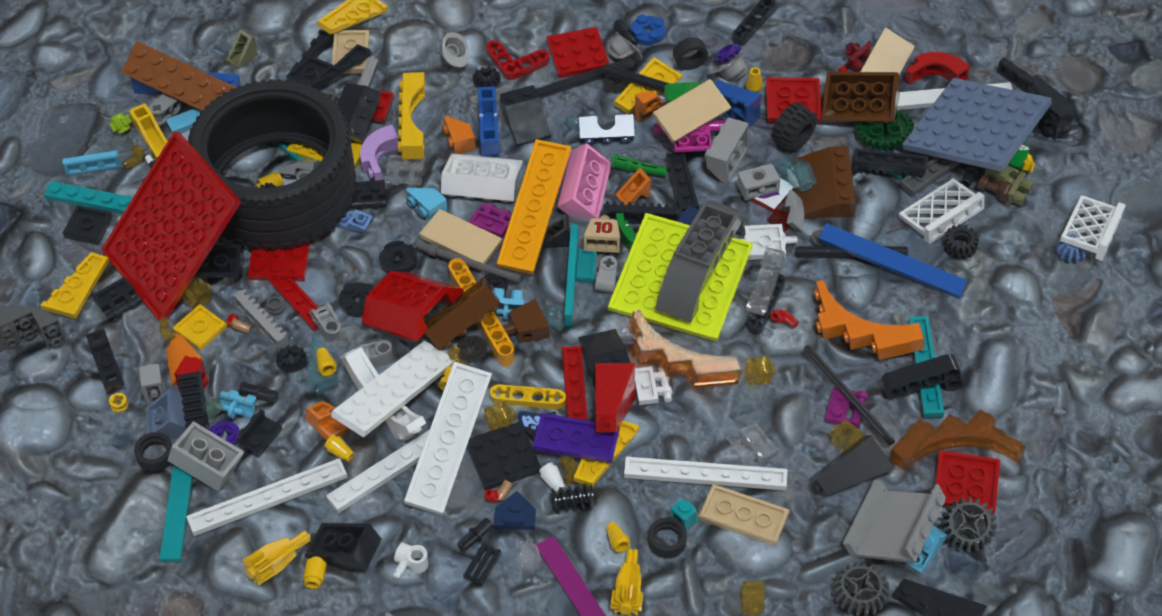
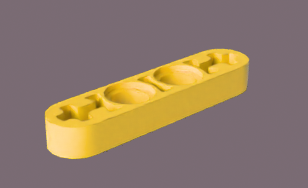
M499 384L491 387L490 400L498 405L561 409L566 404V394L559 389ZM516 393L523 394V397L521 399H515L513 398V395ZM539 394L543 396V399L540 401L532 399L534 395Z

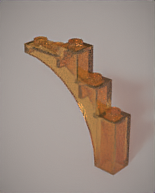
M641 310L633 311L632 319H629V328L633 330L635 341L631 352L632 356L636 358L638 365L659 363L665 376L687 375L688 380H691L693 388L739 383L741 367L736 356L720 357L705 355L677 346L657 333L646 321Z
M980 409L967 424L963 423L960 418L949 414L937 429L919 418L891 449L889 460L904 471H907L915 462L939 450L956 447H975L994 451L1019 463L1024 456L1026 446L1019 440H1015L1007 435L1002 429L996 428L997 420L991 414L985 413Z

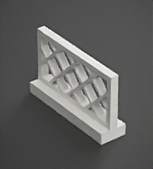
M953 178L901 211L899 218L924 236V241L930 245L945 235L948 228H952L953 225L957 227L958 224H962L984 209L985 195L980 192L975 194ZM954 186L958 191H947V189ZM945 196V200H934V198ZM947 196H958V200H947ZM960 196L970 197L967 200H960ZM923 205H931V209H925L920 207ZM933 205H945L944 209H933ZM947 205H958L953 209H947ZM917 214V217H908L907 215ZM920 214H931V218H920ZM933 214H944L939 218H933ZM919 223H930L924 228L919 225Z
M1081 195L1060 241L1097 253L1095 259L1103 261L1126 205L1118 203L1117 207ZM1082 203L1088 204L1091 207H1085ZM1101 210H1106V211H1109L1110 213H1105V214H1104ZM1095 211L1098 215L1092 216L1090 212ZM1084 213L1086 217L1080 218L1078 214ZM1096 220H1102L1104 223L1098 224ZM1085 222H1091L1092 225L1087 226ZM1079 224L1081 227L1075 228L1074 225ZM1097 230L1100 234H1093L1092 231ZM1086 232L1088 236L1082 237L1080 233ZM1072 234H1074V235L1076 236V238H1071V237H1068L1067 235H1072ZM1087 241H1093L1095 245L1089 244Z

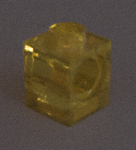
M197 278L188 285L182 297L185 303L193 310L199 304L204 306L213 300L211 295L213 290L208 282L204 283L201 278Z
M769 356L746 359L745 372L748 386L772 383V375H775L774 363L771 364Z
M507 401L484 408L485 421L490 431L513 424V419H516L513 408H509Z
M844 420L840 425L837 424L833 428L831 443L844 452L862 438L864 433L847 420Z
M743 581L742 613L749 615L764 614V581Z

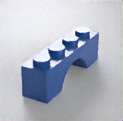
M496 86L478 87L481 155H500Z

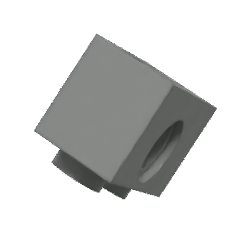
M771 163L738 172L737 185L744 200H749L780 191V177Z
M159 363L139 367L141 387L147 406L166 392Z

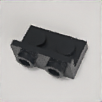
M260 409L257 414L251 417L246 427L239 431L237 436L239 447L259 458L283 430L282 425L267 418L265 411Z

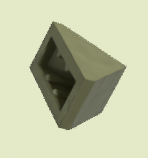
M240 29L226 60L237 68L243 67L258 55L255 38L243 29Z

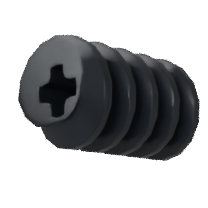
M584 483L582 490H580L578 485H575L574 491H572L570 486H567L566 492H564L562 487H559L558 493L555 492L554 488H551L553 508H556L558 513H561L562 507L565 508L566 512H569L570 506L577 511L578 504L581 505L583 510L586 508V503L591 508L594 507L592 484L588 488L586 483Z

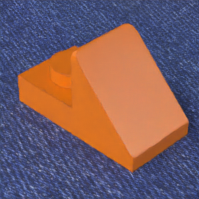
M639 168L615 195L625 205L628 202H631L633 205L641 195L649 197L652 180Z

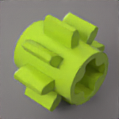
M120 112L110 118L112 123L109 126L113 132L117 130L118 134H121L131 128L129 123L132 121L128 114L124 116Z

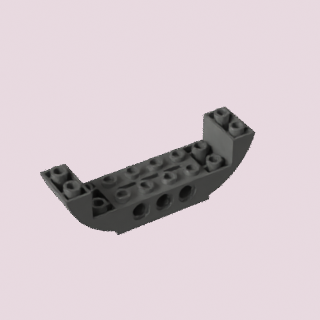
M711 200L703 203L674 252L660 289L656 310L687 322H692L699 309L700 294L735 233L739 232L742 234L744 227L749 223L747 213Z
M4 304L0 306V352L13 348L39 334L48 350L66 343L60 322L51 313L31 306H5Z

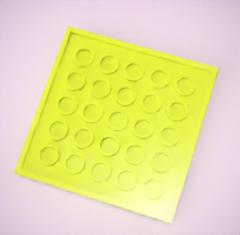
M645 213L609 302L608 310L717 342L751 254L753 243L732 238L700 294L699 309L690 323L656 310L658 296L676 248L690 225Z

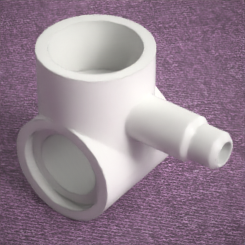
M403 542L400 543L394 556V561L399 563L393 575L394 578L399 579L406 567L413 573L424 572L428 568L426 549L420 545L411 546Z

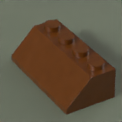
M485 277L463 292L453 304L449 303L425 321L428 328L425 334L438 350L442 347L447 348L452 344V339L456 336L464 335L468 331L469 326L478 324L483 320V316L486 313H492L499 307L500 300Z

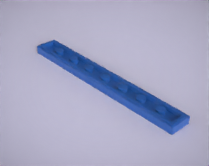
M828 223L825 224L818 240L958 299L967 282L963 278Z

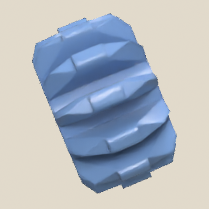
M1074 234L1067 235L1068 237L1076 238ZM1060 239L1057 241V255L1061 256V260L1066 259L1068 264L1071 261L1076 264L1079 260L1083 261L1089 252L1088 250L1062 242Z

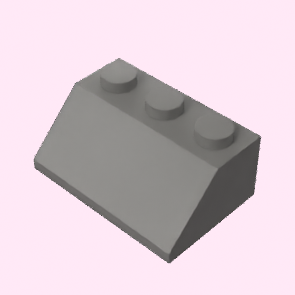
M728 117L725 124L721 125L718 136L714 137L711 148L707 149L705 153L707 168L724 185H729L749 149L748 123Z
M193 421L171 447L167 461L219 492L231 477L244 451Z

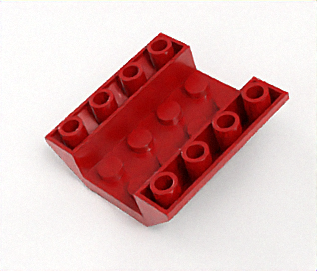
M390 271L366 295L361 322L365 326L417 342L428 330L423 317L440 300L453 304L464 292V289L411 272Z

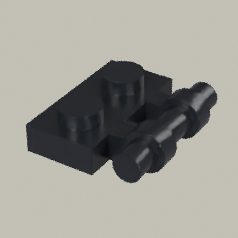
M385 180L356 182L354 199L349 209L356 208L357 210H362V208L366 207L377 209L379 206H386Z
M125 277L92 295L93 301L102 312L107 309L111 310L105 314L108 320L120 317L124 311L129 308H135L136 304L142 301L139 295L131 297V295L135 294V290ZM125 300V303L121 304L118 307L116 306V304Z

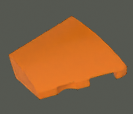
M638 93L635 95V119L640 123L653 116L654 111L666 104L656 93Z
M181 334L176 336L166 349L170 379L173 387L177 385L174 373L185 355L197 357L203 361L202 357Z
M321 401L306 409L305 420L326 441L333 434L341 437L350 431V428L331 417L332 411L337 407Z

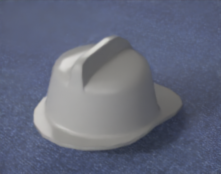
M455 32L447 33L443 37L440 49L441 55L450 65L459 68L464 67L468 62V44L462 35Z
M616 32L617 36L610 42L608 52L615 59L623 60L634 56L642 60L643 57L639 50Z
M745 53L738 54L735 58L715 67L707 74L711 75L718 72L726 80L739 79L748 71L742 58Z

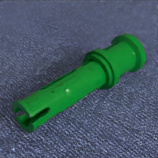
M614 153L611 169H623L629 173L641 168L646 174L663 178L666 177L668 169L667 166L634 160L632 156H629V158L618 156V153Z

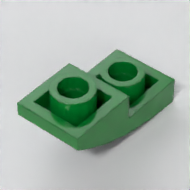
M702 82L664 85L666 103H670L701 85Z
M617 213L616 220L618 222L620 240L630 252L637 234H634L633 227L628 226V220H624V214Z

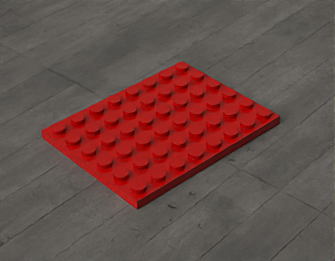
M174 131L101 251L108 257L122 277H125L132 285L136 294L141 297L142 301L159 322H165L241 204V201L180 132Z

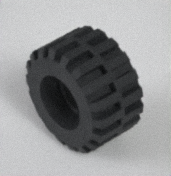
M799 102L791 104L776 120L772 130V139L789 152H795L813 134L818 120L817 115Z

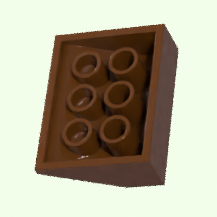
M827 72L821 121L894 123L900 97L901 80L899 73Z
M831 146L792 159L795 193L803 202L804 218L854 217L856 202L848 146Z

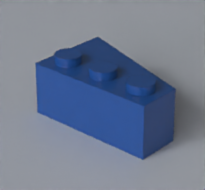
M720 80L715 83V86L731 106V109L722 114V116L727 119L729 117L749 124V127L760 118L761 94Z

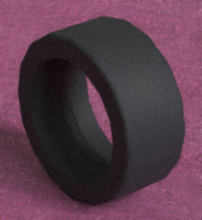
M691 37L680 41L674 47L673 57L679 68L691 70L701 66L707 60L708 51L701 39ZM698 50L692 56L683 57L686 53L690 51Z
M151 432L139 438L134 448L138 465L149 472H157L168 467L171 464L167 461L172 447L170 438L160 432ZM163 445L166 447L165 453L159 458L147 459L143 457L144 450L149 446Z
M665 517L655 520L650 525L648 530V546L652 553L666 559L679 556L684 551L687 544V531L680 521L671 517ZM662 530H672L679 535V542L672 546H663L656 542L655 536Z

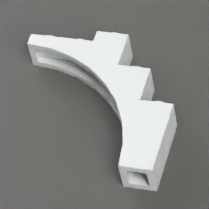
M356 347L340 356L358 391L379 376L362 347ZM405 405L385 420L395 439H403V441L413 437L415 433L422 430L421 426L426 424L423 416L410 411Z

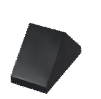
M564 215L548 226L542 248L569 247L570 227L568 215Z

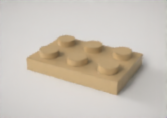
M341 30L334 33L332 65H335L357 44L369 48V30ZM368 57L342 74L363 73Z

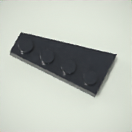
M907 579L902 580L892 597L923 616H983L988 607L987 605Z

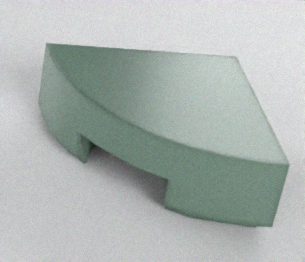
M205 400L208 419L211 420L223 408L218 401Z

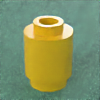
M272 172L257 179L255 187L260 188V185L263 184L265 186V183H272L279 187L284 185V181L279 172Z
M314 556L307 559L303 575L305 587L319 589L323 584L327 563L322 558Z

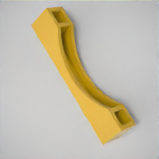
M424 72L403 73V80H400V91L403 92H399V101L402 103L399 104V115H402L399 117V127L402 128L398 129V138L401 140L398 141V152H402V160L424 159L423 132L415 126L411 119L414 109L425 98Z
M144 103L129 110L132 125L157 159L168 141L158 126L152 112Z

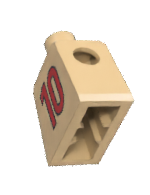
M606 215L601 216L599 219H591L584 234V251L620 253V233L617 220L610 219Z

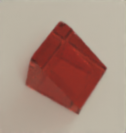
M777 209L767 218V222L770 224H782L783 232H786L790 228L787 224L790 210Z

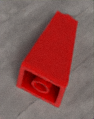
M595 363L596 432H617L635 401V363Z

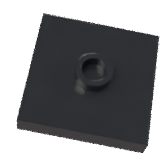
M77 205L63 231V236L65 238L99 244L113 217L112 213Z

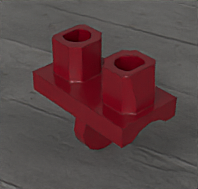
M868 41L859 49V43L849 42L845 47V55L851 57L843 66L847 69L851 67L854 71L859 72L864 65L860 58L862 57L865 61L867 60L872 51L870 48L873 44Z

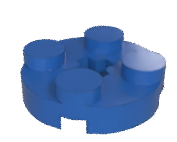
M641 14L632 23L631 31L638 44L651 46L654 45V42L659 41L660 43L665 38L666 27L662 18Z

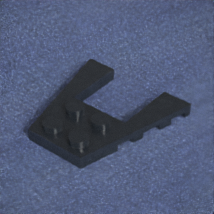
M320 29L318 37L316 39L313 38L310 43L311 47L308 51L303 52L300 62L295 63L286 78L290 82L297 81L299 84L305 83L306 86L310 85L312 88L318 89L363 61L372 53L369 48L357 44L335 65L315 58L334 40L333 34Z

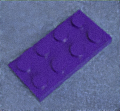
M541 413L533 450L612 463L620 426L617 432H596V422Z

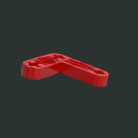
M493 40L486 45L487 55L507 80H515L547 66L550 61L549 53L546 50H537L513 60L499 41ZM501 58L507 59L505 62H499L498 60ZM524 63L531 64L529 67L522 66Z

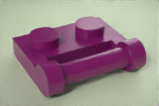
M833 387L825 416V423L850 429H859L861 425L860 412L855 408L852 418H846L850 401L837 387ZM851 390L864 405V402L868 399V393Z

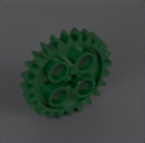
M903 109L896 111L894 123H885L887 138H884L882 123L855 122V134H857V139H860L861 144L865 143L866 148L872 146V150L877 147L879 151H882L885 148L887 152H889V148L896 150V146L903 148V142L912 134L914 129L912 117H908V113L903 114Z

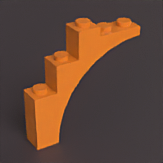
M824 280L816 282L817 289L814 290L816 301L820 300L821 304L818 305L820 313H818L819 321L816 322V328L818 333H822L823 340L843 335L845 343H849L851 350L871 345L873 354L877 353L879 360L924 350V337L919 323L884 325L859 318L836 302L829 293Z

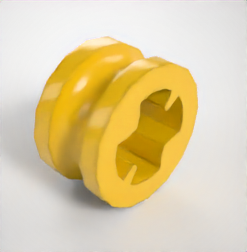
M115 393L109 398V404L114 412L120 413L128 408V401L123 393Z

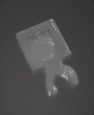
M525 534V543H522L518 538L516 539V545L521 548V551L516 554L521 570L527 573L542 565L543 562L538 547L533 544V538Z

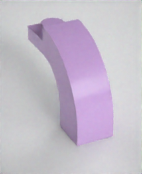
M393 125L374 131L362 144L360 151L363 174L368 173L369 178H373L374 181L382 180V173L377 163L379 158L388 152L398 150V136Z

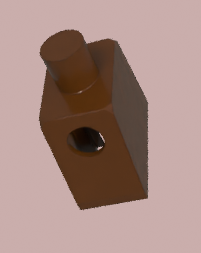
M536 299L510 311V323L502 325L508 336L515 334L519 343L550 338L549 325Z

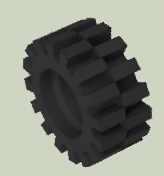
M958 224L957 228L953 225L952 228L947 229L943 242V249L947 255L951 254L953 259L956 256L957 260H960L961 257H963V260H967V256L971 258L973 254L975 255L979 236H977L976 231L973 232L972 227L967 229V225L961 227V224ZM954 240H964L968 244L959 245Z

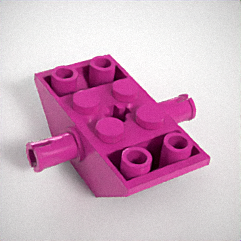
M726 120L710 121L673 143V150L675 152L707 151L712 146L711 132L720 131L721 125L725 124ZM654 123V135L666 134L658 123Z

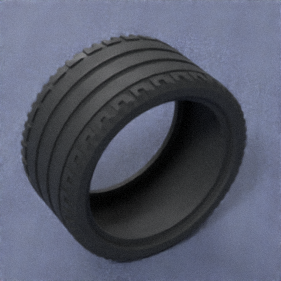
M269 79V81L261 80V82L254 81L251 84L239 85L235 89H230L229 92H224L222 96H217L216 100H212L209 105H206L205 109L200 112V116L196 117V122H193L190 134L188 135V142L241 201V204L221 233L222 237H226L229 241L232 240L235 244L239 243L242 246L246 245L248 248L255 247L259 250L260 248L264 250L293 248L296 245L298 247L303 243L307 244L310 240L314 241L318 236H323L325 232L328 233L330 228H334L336 223H339L341 218L346 215L345 212H348L356 191V172L349 127L340 107L336 105L334 100H331V97L326 96L324 92H319V89L312 88L310 85L306 86L305 83L299 84L297 81L290 82V80L282 81L281 79L273 81V79ZM287 141L301 143L316 149L324 155L323 160L312 172L295 182L279 187L252 188L236 184L222 176L224 169L235 157L252 147L269 142Z

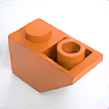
M445 116L442 130L444 135H448L447 142L449 148H453L455 154L476 149L475 136L470 124Z

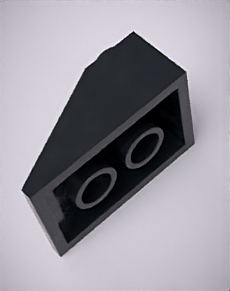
M1035 75L1030 94L1050 97L1052 100V104L1038 123L1041 130L1055 141L1070 130L1076 106L1038 75Z
M534 85L500 94V108L517 146L535 142L536 139L543 140L551 137L542 104Z
M616 329L578 337L593 385H596L595 363H631L626 347Z
M321 523L305 556L309 559L314 556L320 557L327 565L346 571L366 572L382 538L370 523Z

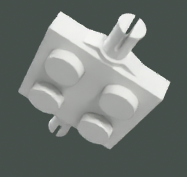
M782 224L745 226L744 239H740L753 243L748 260L786 258V244H797V236H785Z

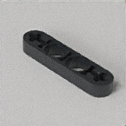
M760 0L733 31L732 41L734 44L742 46L752 38L775 11V0ZM761 14L763 17L757 18L754 15ZM746 25H753L754 27H753V28H746L745 26H746Z
M773 273L769 276L748 318L747 330L749 333L757 335L764 331L770 314L785 288V277L782 274ZM776 281H779L776 285V289L773 288L774 283H776ZM772 294L775 298L767 299L765 295ZM765 308L768 312L762 314L758 312V309ZM757 319H759V325H756V327H754L753 325H755Z

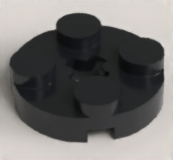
M404 241L389 242L384 246V250L380 251V265L387 274L390 271H413L417 263L416 249L410 243L409 245L404 244ZM396 256L403 257L400 260H396Z
M362 282L345 284L339 295L340 308L351 317H362L366 295L374 288L373 285ZM358 297L362 298L359 300V302H356L355 298Z

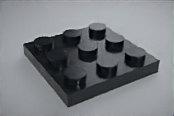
M521 421L469 439L467 450L484 491L500 487L504 480L512 483L540 473L541 466Z

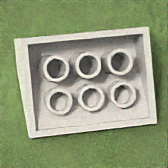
M451 153L441 175V194H446L449 197L464 196L468 199L477 197L487 201L493 199L502 202L514 201L523 161Z

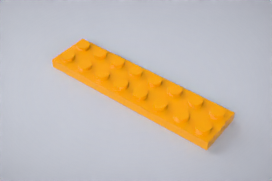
M535 140L497 260L498 268L534 274L571 154V146Z

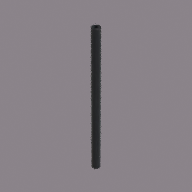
M809 344L806 345L803 350L889 446L895 442L894 438Z

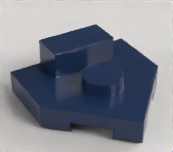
M518 491L495 507L494 529L535 530L536 508Z

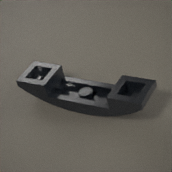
M105 329L85 334L105 390L108 391L125 385Z

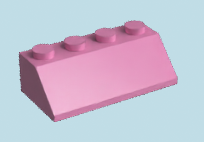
M587 143L571 151L557 207L570 217L591 220L593 218L599 219L612 163Z

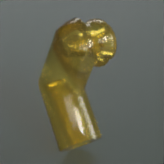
M140 145L133 146L131 149L133 151L132 157L123 161L126 169L142 161L144 150L141 149Z
M161 318L159 320V331L165 341L170 343L177 336V332H170L169 320Z
M452 345L450 350L448 349L447 354L453 361V364L457 362L470 366L458 356L460 349L457 346Z
M563 455L560 458V463L566 471L563 481L571 485L578 466L573 458Z

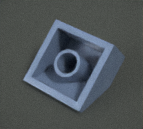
M168 389L146 407V434L160 432L170 439L179 438L187 428L185 427V413L182 410L184 405L181 403L183 399L180 396V392Z

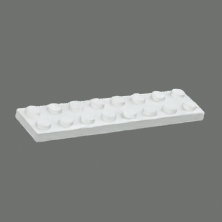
M423 341L332 411L331 417L362 437H365L442 376L445 368L453 366L456 360L438 350L432 344Z
M454 362L404 504L443 516L492 373Z

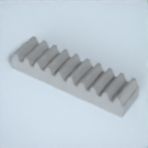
M246 289L239 290L233 294L235 306L278 352H280L281 348L284 349L289 345L287 332H283L282 327H278L277 322L274 323V319L269 317V313H265L264 308H261L259 303L256 304V300L252 299L250 294H247Z

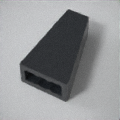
M864 435L809 479L813 483L811 487L817 494L828 496L892 471L894 466L873 436Z

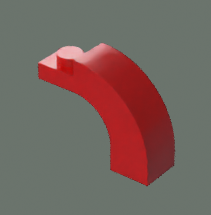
M944 52L923 53L916 56L914 65H910L906 69L904 81L910 85L927 75L942 76L949 82L953 78L966 80L968 79L970 66L952 54Z

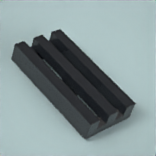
M483 542L465 571L464 579L483 586L501 556V550H495L493 546L488 547ZM486 551L484 557L482 558V560H481V562L479 563L478 567L476 568L475 572H474L473 575L471 576L472 572L474 571L475 567L477 566L478 562L480 561L481 557L483 556L484 552ZM491 554H493V557L490 560L485 571L483 572L482 576L480 577V579H477L481 570L485 566L488 558Z

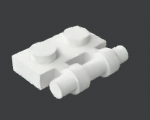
M652 366L635 368V388L639 405L658 403V396L664 397L665 403L672 401L671 395L673 392L668 383L670 380L669 373L666 372L664 366H660L658 372L653 373ZM659 381L661 383V387H656L655 382Z

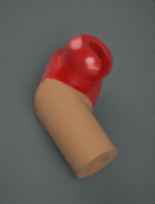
M230 314L226 319L227 325L248 334L252 325L238 320L239 317L236 314Z
M504 480L500 489H488L484 496L491 503L504 501L513 484Z

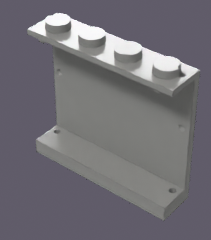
M874 480L843 544L852 557L915 563L926 539L929 537L934 522L937 520L938 513L945 503L946 497L938 484H935L931 494L887 491L882 480Z

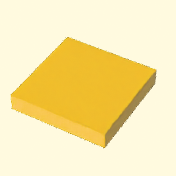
M199 304L172 329L173 332L177 335L181 334L189 344L201 351L228 326L226 322Z

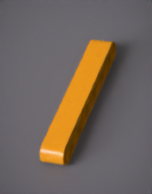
M456 258L449 262V277L454 286L463 288L465 292L476 283L462 259ZM488 312L483 316V320L476 325L498 363L502 366H510L515 361L514 346L495 313Z

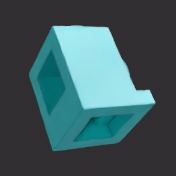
M683 498L670 509V517L680 521L686 528V531L699 522L695 506Z

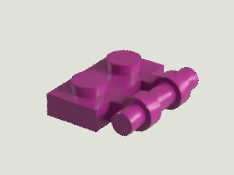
M482 203L480 210L477 209L469 223L503 238L510 222L507 220L511 219L512 213L506 209H498L493 204Z

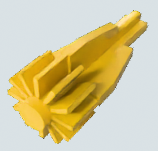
M304 530L290 540L288 537L265 544L243 559L246 575L253 579L255 584H263L280 573L295 558V551L311 541L310 534H307Z
M637 549L627 550L626 562L622 563L616 578V590H612L610 608L614 609L615 614L620 612L621 616H631V613L637 616L638 611H642L643 592H641L640 565L637 564Z

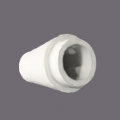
M548 463L539 470L540 477L550 488H554L556 493H558L559 487L565 490L566 486L557 465Z

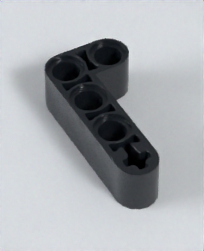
M945 354L885 373L881 377L886 395L889 398H896L944 383L949 391L958 390L963 386L962 374L956 357L953 354Z

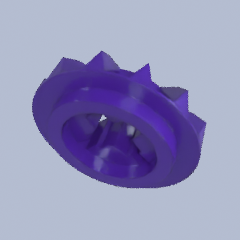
M729 44L723 47L715 56L716 62L721 64L730 61L739 54L741 47L739 44Z
M221 421L211 427L210 432L222 438L224 431H226L228 436H226L225 441L230 444L238 443L237 436L240 430L235 423Z

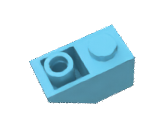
M435 188L406 189V202L410 207H414L421 217L430 221L439 209L445 212L448 211L446 198Z
M932 526L929 537L926 539L916 562L905 563L922 573L938 554L948 534Z

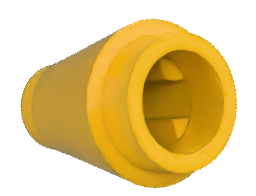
M753 67L750 69L745 87L747 90L756 93L762 89L763 83L760 69Z
M319 348L316 351L318 372L323 376H331L335 373L337 364L326 348Z
M335 434L330 436L324 445L327 452L346 462H349L355 454L345 441Z
M616 522L609 523L606 526L611 548L618 553L625 552L630 547V538Z

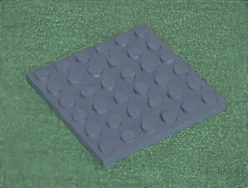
M953 78L913 129L912 134L903 142V149L1002 172L1050 107L1052 100L1050 97Z

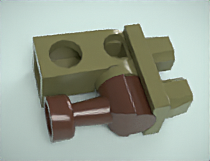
M1007 165L1002 172L986 168L985 175H982L977 188L983 191L986 188L996 193V198L999 202H1005V205L1009 207L1012 202L1022 206L1027 194L1019 190L1029 193L1033 182L1025 178V172H1019L1017 169Z

